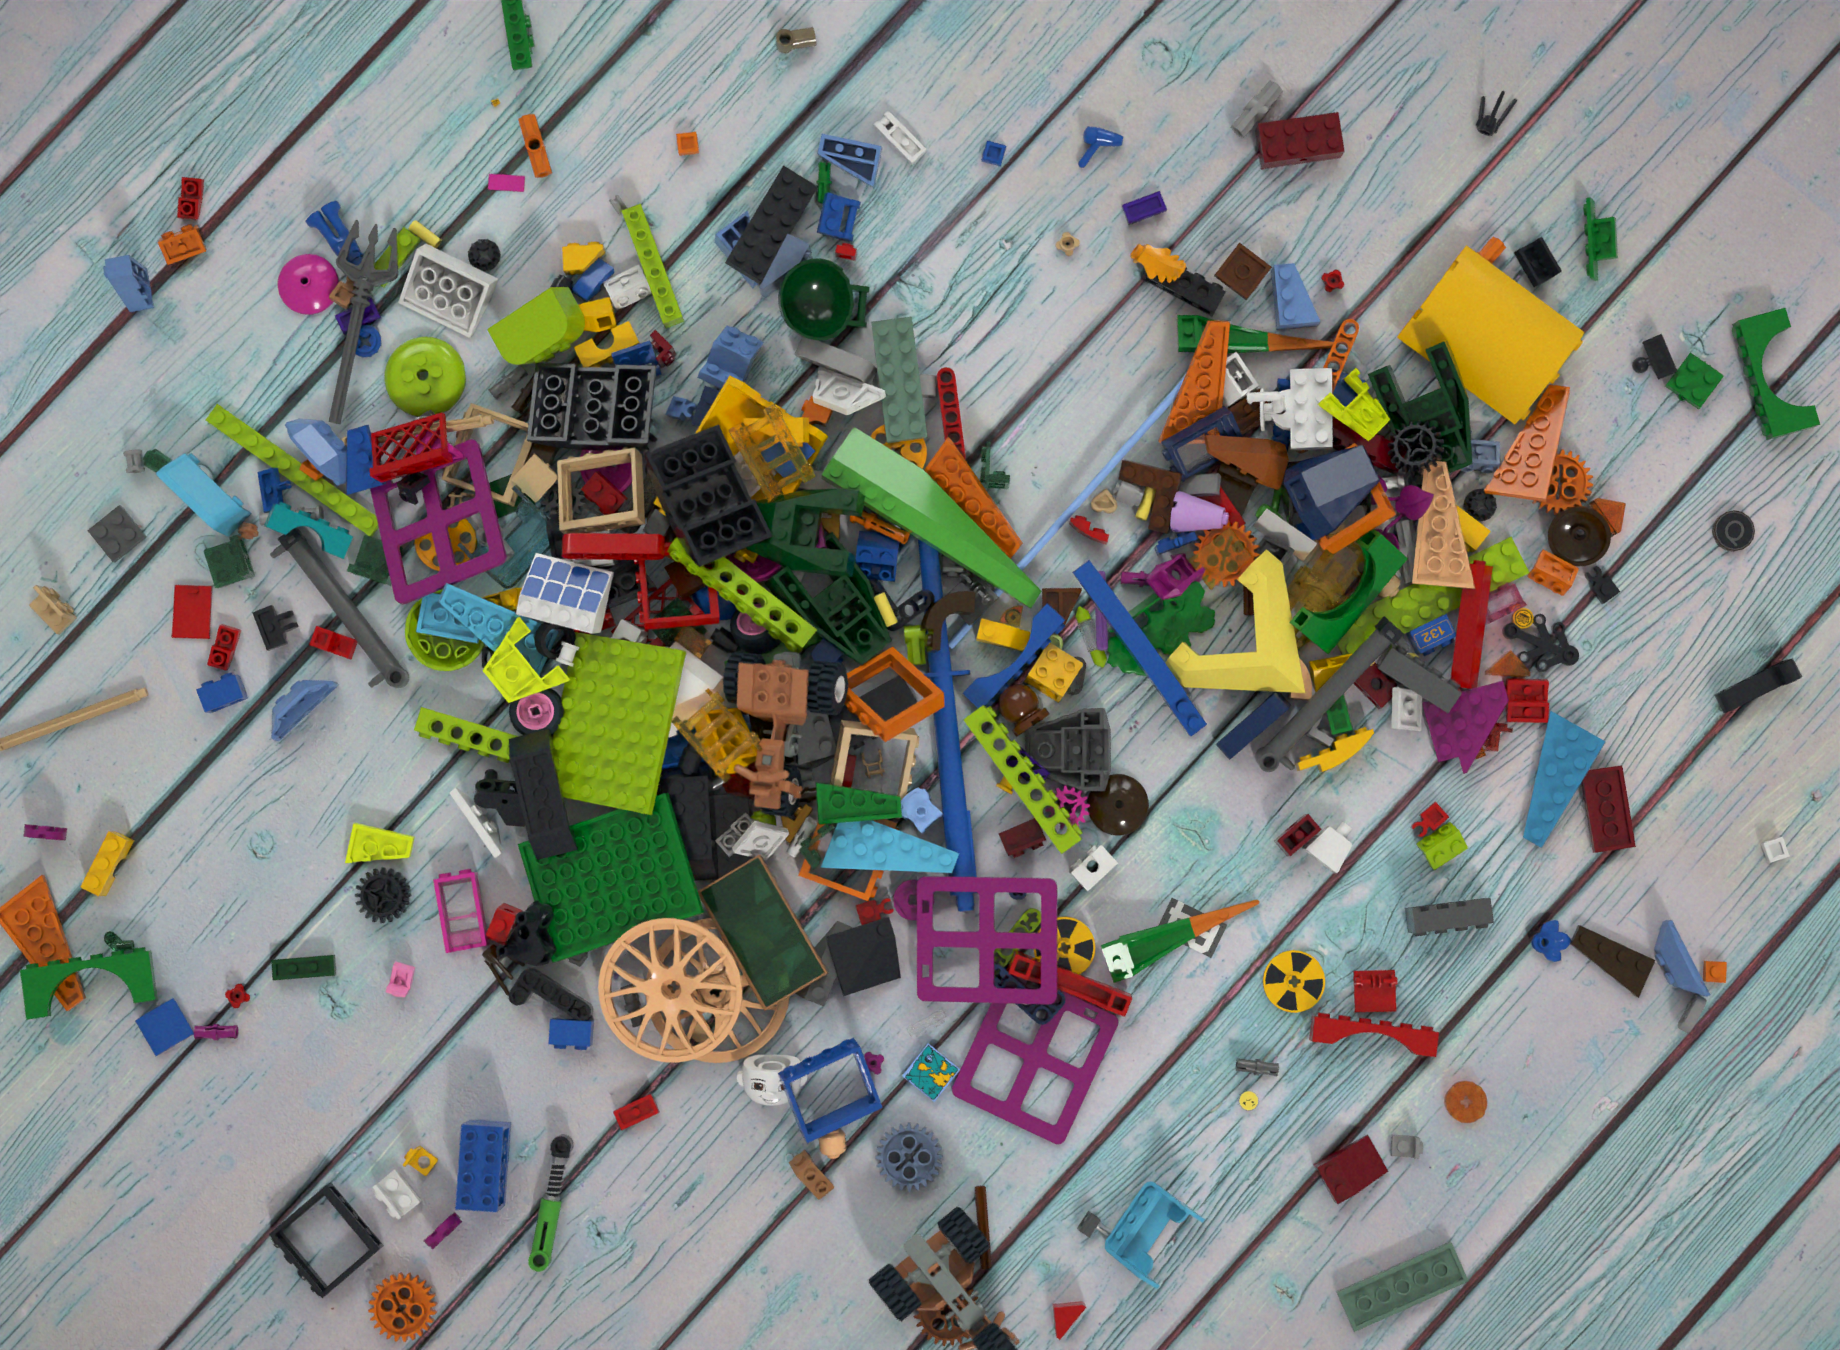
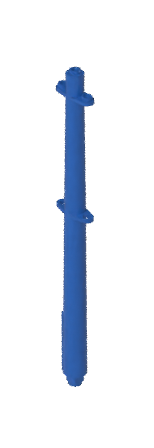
M918 539L922 590H930L934 594L935 601L943 597L938 551ZM926 595L923 596V603L928 599ZM945 619L941 631V649L935 653L928 652L929 673L924 675L944 692L945 707L933 713L945 846L946 849L959 853L953 872L948 873V877H977L970 810L967 811L952 678L970 675L971 673L970 670L952 671ZM950 892V896L956 895L958 912L974 910V893L977 892Z

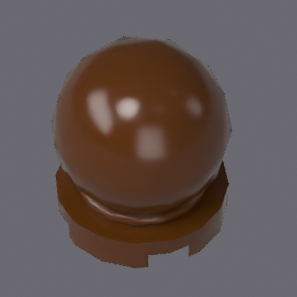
M1021 684L1011 685L999 697V711L1007 722L1015 724L1012 732L1016 737L1050 714L1046 708L1042 710L1038 708L1039 700L1037 695L1029 686Z

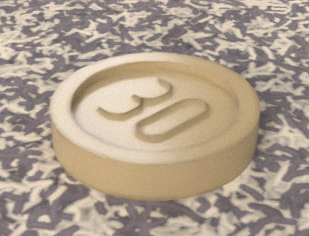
M697 1023L692 1038L696 1042H703L709 1036L701 1025Z

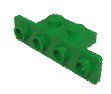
M501 0L512 69L532 68L531 54H533L532 47H535L533 34H529V28L532 27L530 15H526L522 0Z
M1589 197L1586 198V204L1583 205L1584 215L1587 216V224L1584 225L1585 235L1588 236L1585 252L1589 256L1586 272L1587 276H1590L1593 281H1598V261L1618 258L1617 227L1615 217L1595 218V201Z

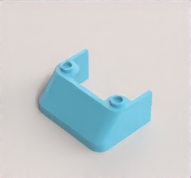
M186 453L182 454L163 466L156 473L208 526L229 537L252 514L242 507L244 503L237 496L231 497L227 495L198 465L200 460L192 453L189 455Z
M1150 1181L1142 1186L1106 1239L1105 1250L1139 1279L1158 1289L1160 1285L1148 1276L1153 1267V1259L1147 1254L1170 1219L1175 1223L1183 1222L1188 1215L1193 1216L1202 1223L1205 1219L1168 1191Z

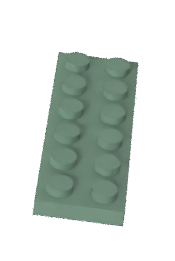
M912 316L873 321L871 324L880 389L885 390L886 397L882 399L887 443L928 438Z
M1447 1242L1338 1290L1336 1293L1355 1332L1468 1282V1278L1452 1242Z

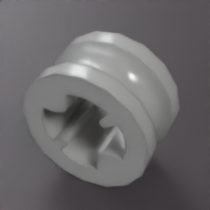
M618 195L615 196L614 200H609L619 215L622 214L621 210L627 209Z

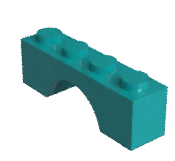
M280 502L279 505L273 503L264 524L265 527L286 535L296 527L307 526L319 535L322 551L344 559L353 539V536L349 535V530L340 526L337 529L329 526L330 522L321 518L318 521L310 518L311 514L299 510L298 513L291 510L292 506Z

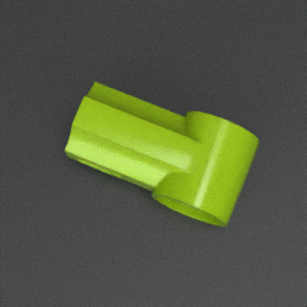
M921 624L904 626L908 661L914 666L926 664L925 631H920Z

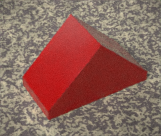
M1082 1301L1053 1304L1055 1334L1059 1340L1086 1309V1305Z

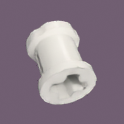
M562 641L560 655L555 661L573 667L575 653L580 647Z

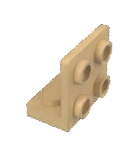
M35 585L33 589L39 596L29 606L56 634L60 635L77 618L73 614L74 609L66 602L63 604L59 599V593L53 588L49 589L46 586Z

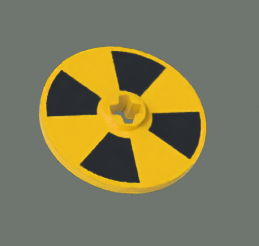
M1066 916L1057 917V966L1081 974L1093 961L1095 955L1094 937L1090 929L1080 920ZM1065 942L1066 945H1070L1067 948L1068 952L1064 953L1063 950H1059L1061 943ZM1033 949L1035 958L1041 960V951Z
M1289 950L1276 955L1267 964L1263 974V988L1267 998L1277 1008L1292 1013L1303 1012L1313 1007L1323 995L1325 975L1321 965L1314 957L1302 951ZM1294 975L1296 979H1299V983H1296V987H1293L1292 984H1289V980H1291L1292 976Z

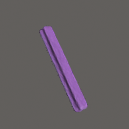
M1098 571L1100 575L1103 577V579L1106 581V573L1104 571ZM1095 605L1097 650H1107V621Z

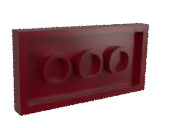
M1623 766L1589 770L1582 781V789L1593 853L1636 847Z

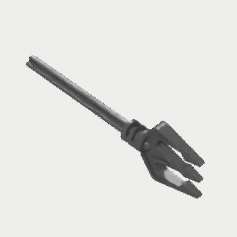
M355 220L336 259L337 267L354 282L353 286L356 290L351 292L355 297L350 298L353 307L328 422L341 424L365 308L370 306L367 298L372 297L368 292L373 291L374 287L394 281L398 277L396 228H393L387 241L392 248L387 270L375 269V245L379 241L377 224L373 226L368 236L369 245L359 265L356 266L348 262L352 241L359 237L358 220Z

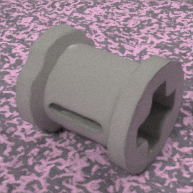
M135 449L123 452L127 461L126 473L145 471L141 461L142 450Z

